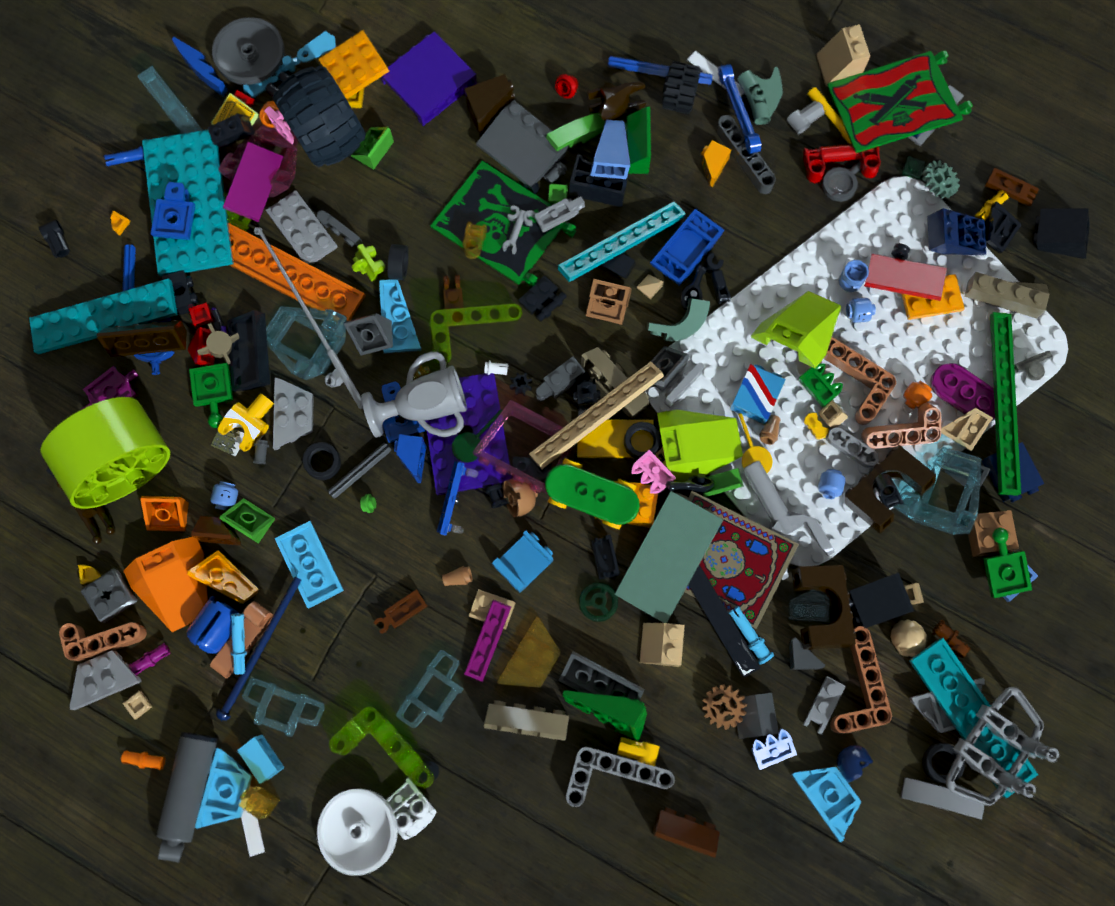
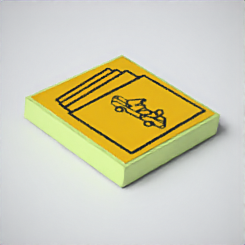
M229 93L211 124L214 125L233 115L242 114L249 117L253 126L259 114L236 96ZM240 140V141H238V142H236V143H238V144L241 145V143L243 142V140Z

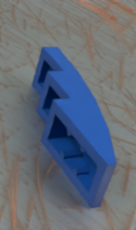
M173 37V43L192 71L209 87L224 96L227 89L223 81L217 78L213 67L207 64L203 54Z

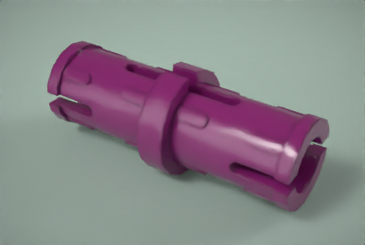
M163 643L151 652L144 653L143 657L130 664V670L137 676L143 670L150 666H155L156 662L170 655L171 651Z

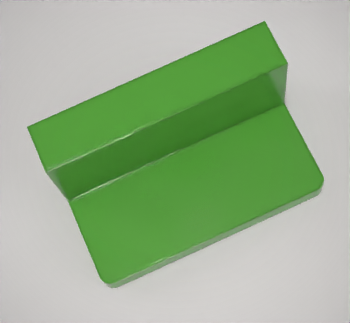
M739 468L708 476V478L714 481L715 485L711 490L704 492L703 496L709 497L744 487Z

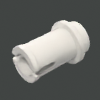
M489 360V362H485L484 373H488V375L490 373L507 375L508 363H492Z

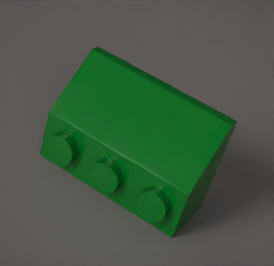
M645 107L628 115L627 123H624L630 159L628 174L649 173L651 121L650 107Z

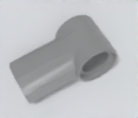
M814 101L801 111H794L787 118V122L797 134H801L812 122L824 115L823 105L820 102Z

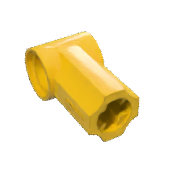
M621 737L617 754L635 759L637 762L655 766L660 746L647 742L640 743Z

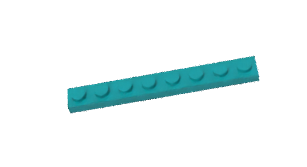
M672 202L559 264L558 270L568 282H571L684 219L686 213L675 202Z

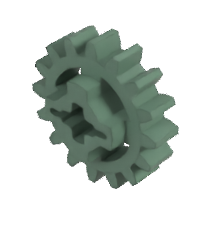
M932 161L922 172V175H924L922 180L926 181L925 187L929 186V192H934L936 197L940 195L942 199L945 196L946 198L953 196L960 187L958 184L960 179L955 177L957 173H953V168H949L947 163L942 165L941 161L937 163Z

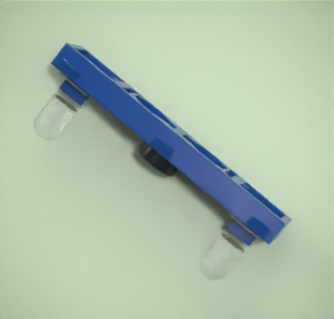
M454 461L437 528V533L441 535H447L448 531H451L452 524H450L454 505H457L459 501V494L457 492L461 476L465 475L466 471L462 462ZM468 468L466 476L475 478L478 476V471ZM453 525L452 532L462 534L464 528Z

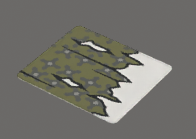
M232 429L227 434L221 435L217 431L211 446L236 456L244 433Z

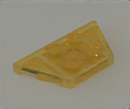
M539 617L535 618L497 681L498 684L541 688L561 652Z

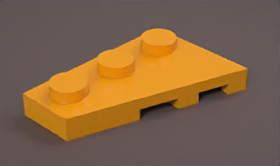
M219 550L194 566L187 573L188 576L242 604L255 596L259 591Z

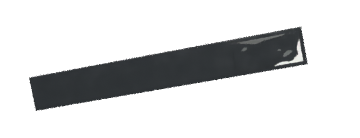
M699 564L688 585L744 678L761 667Z

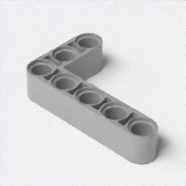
M584 747L577 753L566 793V800L572 807H578L583 803L592 769L663 789L672 787L675 778L668 770ZM585 750L589 751L592 755L591 760L587 763L582 762L580 759L581 752ZM603 756H608L611 759V765L608 768H603L600 765V759ZM622 762L630 764L631 770L629 773L623 774L620 771ZM644 767L650 770V777L645 780L639 775L640 770ZM577 771H584L586 773V780L579 783L575 780ZM663 773L668 774L670 777L667 785H662L659 781V777ZM573 791L581 794V799L577 803H573L569 799V795Z

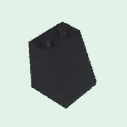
M1089 208L1041 209L1040 216L1036 217V227H1039L1038 232L1034 233V243L1037 244L1038 250L1086 259L1090 230Z
M899 573L848 591L850 595L849 604L856 627L863 626L865 629L914 611Z

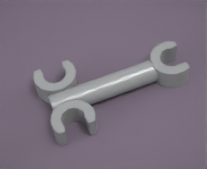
M513 205L511 206V211L516 212V214H508V219L516 222L509 240L503 243V251L505 252L507 247L512 246V254H515L517 251L516 240L523 221L527 226H532L533 222L527 218L534 217L536 213L532 210H519L517 206Z

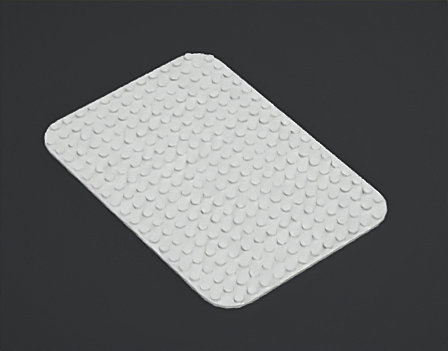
M907 176L893 177L879 184L732 297L731 302L727 301L710 314L697 332L688 338L671 344L670 348L689 355L687 365L663 392L654 384L645 390L649 397V403L657 413L677 409L736 418L742 452L744 454L750 446L742 427L739 413L730 410L750 364L760 365L765 371L778 373L782 378L786 379L770 416L775 415L781 419L778 440L773 445L760 441L759 433L765 426L764 424L744 415L743 418L753 446L767 449L772 456V467L767 474L788 511L816 518L835 551L827 556L825 551L820 549L805 522L802 527L784 536L799 544L789 563L799 567L818 566L833 558L870 527L868 523L845 505V493L850 487L854 488L859 483L861 477L865 474L868 475L873 467L866 468L830 445L827 441V436L820 440L815 439V435L804 424V418L807 414L817 413L818 421L822 423V426L828 428L829 432L832 428L818 414L824 407L815 400L798 380L811 367L800 362L798 352L774 340L765 345L752 339L751 335L761 322L808 291L841 305L832 337L891 373L896 378L894 389L876 417L869 424L861 425L856 421L855 414L871 388L825 359L820 362L826 364L822 375L834 373V379L830 385L843 383L841 392L833 401L842 408L848 418L838 428L843 429L861 442H863L861 433L865 428L918 422V408L914 410L909 408L905 404L906 400L903 397V393L912 382L919 381L924 382L932 389L931 376L943 364H958L994 388L990 315L993 312L1012 315L1016 406L1052 378L1066 361L1068 353L1066 335L1047 311L1036 319L964 297L968 281L975 272L1005 281H1019L987 247L986 255H953L929 251L927 216L942 208L951 209L939 196L936 197L934 192H929V186L925 187L924 182ZM897 243L905 244L910 248L907 261L947 268L946 276L956 274L965 309L961 312L908 320L901 293L866 287L865 282L856 292H847L840 286L839 276L847 263L852 260H860L869 268L872 254L894 258L891 255L894 245ZM854 298H869L871 303L875 304L876 312L875 315H872L869 322L854 323L846 316V305ZM833 350L835 356H840L838 351ZM849 361L851 366H857L854 361ZM698 363H702L704 365L702 374L669 408L664 403L667 391L671 387L675 389L679 384L677 381L684 373L687 375ZM865 371L867 376L873 377L870 371ZM882 381L883 386L889 387L886 381ZM931 390L932 398L928 403L940 410L941 428L964 415L939 398ZM872 396L873 401L879 403V399L876 396ZM932 410L927 412L926 417L931 416ZM862 411L864 417L870 418L869 413ZM995 419L989 423L983 433L995 424ZM929 429L926 435H930L933 429ZM910 431L907 438L911 437L914 431ZM895 432L891 433L888 436V439H892L895 435ZM838 433L833 435V440L836 441L837 439H839ZM943 434L935 443L901 446L934 473L946 465L953 454L958 455L965 449V447ZM845 439L841 445L843 446L848 439ZM855 443L848 444L850 452H857L858 447ZM898 447L877 448L873 450L879 455L878 462H882L891 450H896ZM862 449L857 456L860 457L865 450ZM870 454L866 456L867 462L873 461ZM742 457L709 474L711 476L739 468L744 487L724 493L744 517L769 529L771 519L743 472ZM828 469L840 471L846 479L843 494L834 499H826L818 491L820 476ZM892 479L902 500L914 491L904 481ZM875 487L873 492L876 498L879 500V495Z

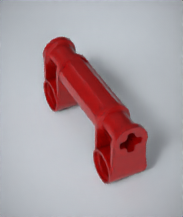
M852 144L819 147V149L811 150L804 148L803 150L807 179L812 183H819L823 179L825 163L860 160L861 173L866 178H874L878 173L881 163L879 146L859 153H855Z

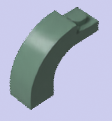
M689 298L686 314L678 323L664 325L647 322L646 330L651 331V335L661 336L664 333L663 340L679 341L688 338L697 332L705 322L710 301Z

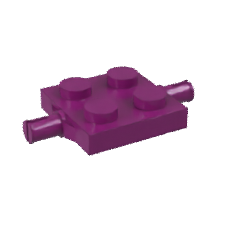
M112 366L83 389L90 403L82 409L112 398L137 397L138 395L132 389L130 381L139 375L133 369L124 376Z

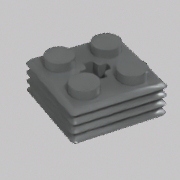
M114 568L81 589V593L98 620L103 623L108 622L137 602V598L119 570ZM108 592H111L110 599L106 598Z

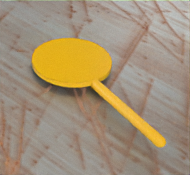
M739 413V418L750 446L742 456V466L745 468L753 462L760 460L766 473H768L773 463L772 456L767 449L753 446L743 415Z

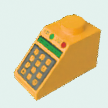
M713 140L709 146L706 145L701 154L703 156L702 165L711 187L714 186L731 153V149Z

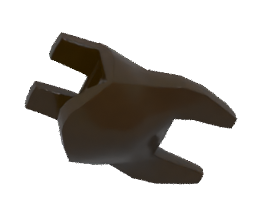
M628 82L617 87L611 83H604L602 87L588 91L589 100L601 98L602 101L589 106L590 114L599 113L602 120L606 122V120H616L620 116L630 115L646 106V101L629 102V95L644 89L645 83Z

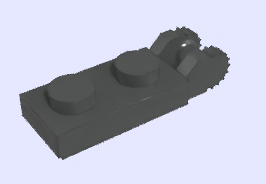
M324 210L317 213V219L324 227L330 228L335 235L339 236L341 234L345 237L343 240L351 247L355 245L357 247L363 244L358 235Z

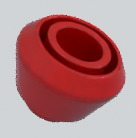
M567 74L558 76L555 81L557 93L562 98H572L578 89L577 79Z

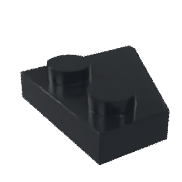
M994 202L991 205L986 242L998 254L1004 252L1022 225L999 202Z

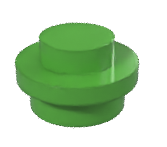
M371 494L361 497L360 505L362 511L373 513L376 508V499Z

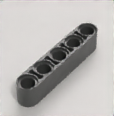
M729 115L722 116L718 121L717 135L724 145L731 149L732 156L756 189L762 194L770 193L776 181L774 173L758 152L748 154L745 146V137L736 121Z

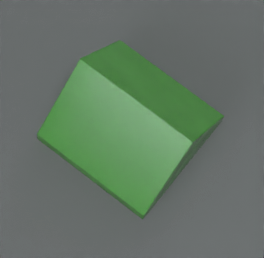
M370 127L365 135V140L360 142V147L351 156L368 167L375 169L394 142L391 130L388 127Z
M244 498L220 516L222 521L258 544L275 520L273 516Z

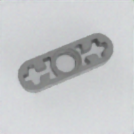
M836 427L828 433V443L860 465L871 468L878 462L879 455L875 450L843 429ZM838 433L839 439H837L836 441L833 440V435ZM845 439H848V440L845 442V444L842 446L841 444L843 443V441H844ZM855 443L858 447L857 452H850L848 444ZM862 449L865 450L860 457L857 456ZM870 454L873 461L867 462L866 456Z

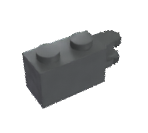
M574 356L543 378V384L536 389L538 400L543 401L550 396L556 399L575 385L576 379H583L585 377V370Z

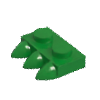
M820 363L816 369L811 367L798 378L799 382L822 407H825L831 400L836 398L843 388V383L830 385L834 379V373L822 375L826 365L824 363Z

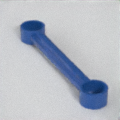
M730 64L719 66V80L726 88L742 129L748 154L760 152V137L753 130L734 81L732 66Z

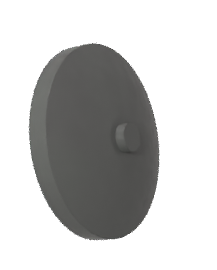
M242 18L229 23L217 34L212 47L213 60L219 72L228 80L243 85L257 84L270 78L280 68L285 54L284 43L278 30L269 22L259 18Z

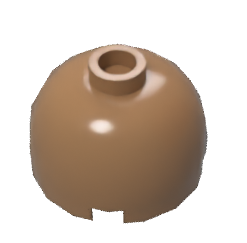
M511 478L503 482L504 498L508 497L510 504H506L510 514L513 517H518L529 513L534 508L536 497H538L535 486H532L529 481L523 478Z

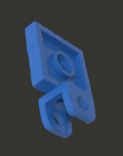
M169 182L165 189L164 198L166 200H156L151 235L153 237L190 240L195 204L194 202H189V191L185 189L182 183ZM173 216H176L177 221L175 223H171V221H169V219H172Z
M396 381L382 386L385 402L394 400L401 387ZM398 415L390 417L383 422L384 431L389 443L398 440L399 434L412 436L425 432V429L418 421L405 419L402 424L396 422Z

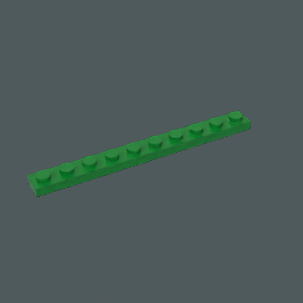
M993 312L990 315L998 489L999 494L1018 496L1021 494L1012 315Z

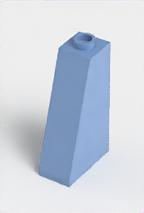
M606 120L593 160L590 176L627 179L630 159L624 121Z

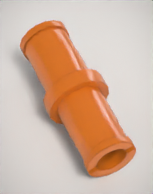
M127 750L123 752L121 757L122 764L137 765L141 769L148 767L162 770L166 761L165 757L149 755L148 752L136 753Z

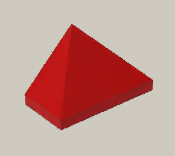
M199 327L187 349L195 364L203 366L214 365V356L211 354L198 355L197 350L207 346L206 341L211 334L209 329Z

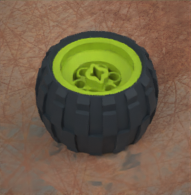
M319 65L316 68L308 67L299 70L286 78L278 86L279 90L273 93L275 104L315 166L321 167L324 164L328 166L342 161L352 155L360 147V142L365 140L366 133L326 67Z

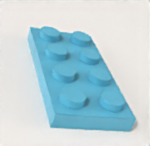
M311 521L275 538L293 579L297 577L302 580L298 589L308 609L344 591Z

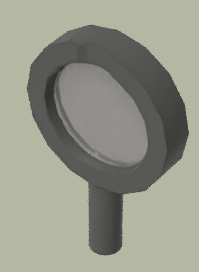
M860 160L850 170L838 167L827 172L822 182V188L828 198L833 201L842 202L853 197L858 185L855 174L861 169Z

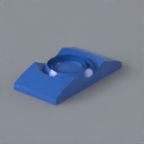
M694 209L650 264L680 285L712 249L723 234L724 229Z

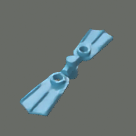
M324 31L298 51L297 57H283V64L277 70L276 76H271L257 84L244 85V92L255 98L265 90L268 83H275L279 80L278 75L282 71L286 72L289 70V72H294L296 70L295 66L300 61L309 62L336 48L335 37Z

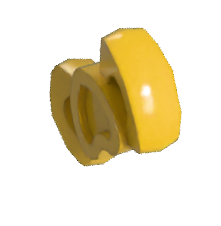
M817 413L806 415L804 424L815 435V439L825 438L829 433V429L823 427L822 423L818 421Z

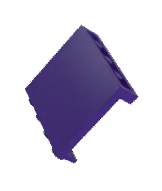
M435 31L425 36L419 44L412 46L405 55L398 57L392 65L387 67L389 72L381 77L382 83H387L418 116V121L422 126L465 94V88L477 84L476 74Z

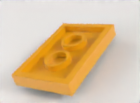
M956 274L945 276L940 301L901 294L908 320L961 312L965 309Z

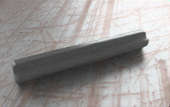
M381 444L328 490L331 497L337 498L391 452L388 444Z

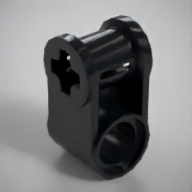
M885 473L878 475L874 480V485L880 502L888 508L898 504L903 505L902 497L890 475Z

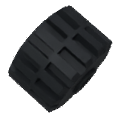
M677 61L671 63L663 87V109L690 114L698 86L700 66Z

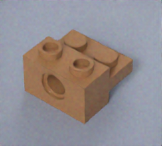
M593 279L586 316L623 325L632 289L627 286ZM602 301H603V302H607V303H612V304H615V305H610V304L602 303Z

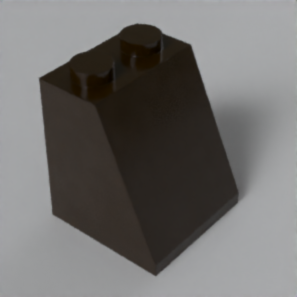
M505 74L464 89L467 109L480 137H482L500 112L515 99L512 81L507 80Z

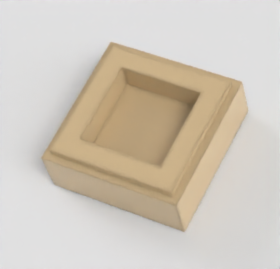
M138 691L123 703L133 719L136 720L153 707L142 691Z

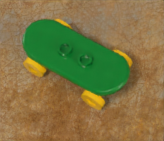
M564 458L561 465L551 469L546 476L545 488L549 495L548 502L564 509L569 506L603 519V524L619 530L622 524L631 522L639 512V499L634 492L636 485L624 480L611 481L581 469L582 464Z

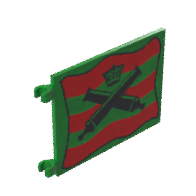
M932 51L827 84L855 153L963 120L962 115L971 113L973 106L971 101H966L957 106L938 64L947 63V51H941L933 56Z

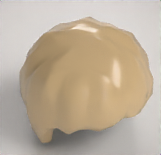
M900 620L891 630V641L899 654L905 657H915L925 649L927 635L923 627L916 621Z

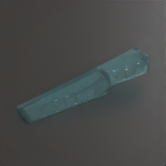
M152 66L137 76L181 134L202 131L197 122Z

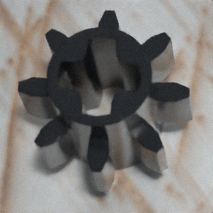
M517 372L515 378H510V381L514 384H511L509 387L510 390L515 389L516 396L518 393L525 396L527 390L532 391V387L529 386L532 383V379H527V373L520 375Z

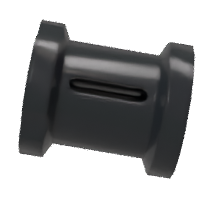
M501 484L493 485L485 490L486 494L490 497L491 508L493 509L508 503L502 494Z

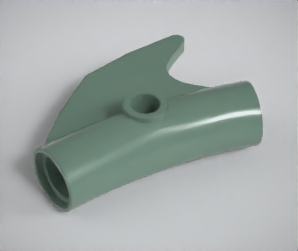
M778 67L774 68L770 79H762L754 75L751 70L745 71L738 77V82L749 101L754 123L757 125H763L770 121V117L782 97V81Z

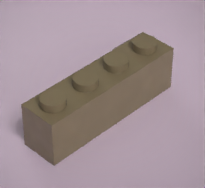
M975 272L968 281L964 297L1037 319L1046 311L1050 293L1047 284L1010 282Z
M597 347L581 355V366L591 378H595L596 384L608 394L628 378L622 373L623 369L620 365L614 364L610 360V355L605 350L601 351ZM645 392L641 393L621 410L630 420H633L648 407V395Z
M495 700L494 704L488 705L484 728L566 740L569 716L565 715L566 711L554 710L553 713L545 712L546 708L534 707L533 710L525 709L526 705L514 704L513 707L505 706L506 702Z

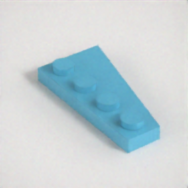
M395 279L379 280L381 316L392 320L393 346L392 348L384 349V353L421 351L399 281Z

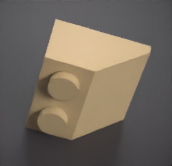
M643 623L640 663L680 667L682 662L684 625Z

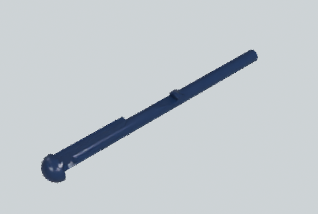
M294 577L247 662L245 673L240 675L222 710L217 709L216 716L219 720L226 721L231 718V715L228 714L231 707L235 703L267 642L270 640L272 633L302 581L301 579Z

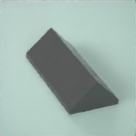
M574 651L558 680L578 692L626 697L631 700H640L645 689Z

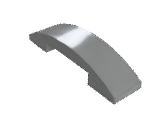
M904 778L900 798L982 820L984 804L953 793L945 787Z

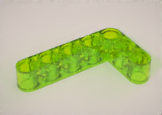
M517 304L436 310L429 317L432 352H445L447 355L446 364H448L451 360L449 327L516 321L522 316V308ZM510 308L516 309L517 315L515 318L509 316L508 310ZM492 309L498 311L499 316L497 319L490 317ZM472 311L480 313L478 321H474L471 318ZM455 312L460 313L462 316V320L459 323L452 319V315ZM435 314L442 315L443 322L441 324L434 322L433 317ZM437 333L444 334L445 341L443 343L436 341L435 336ZM433 359L436 364L440 365L437 359Z

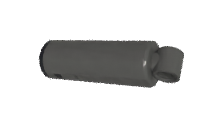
M181 732L156 835L158 838L163 839L158 856L160 860L180 863L184 844L190 843L193 840L218 738Z

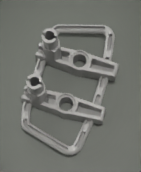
M1008 687L990 707L982 704L978 713L975 714L979 720L966 740L959 738L958 743L953 748L958 755L946 777V785L950 791L988 806L993 805L1006 791L1021 793L1026 797L1034 796L1029 791L1036 793L1035 786L1016 776L1028 757L1034 759L1035 757L1044 758L1050 762L1057 761L1052 756L1059 758L1057 749L1038 742L1044 728L1042 719L1018 688ZM1012 695L1015 696L1035 724L1031 738L1022 732L1015 723L1010 722L997 713ZM985 726L995 736L1000 737L1021 752L1008 772L997 764L992 757L987 756L972 746ZM964 761L973 770L978 771L999 785L990 796L986 797L955 784V779Z

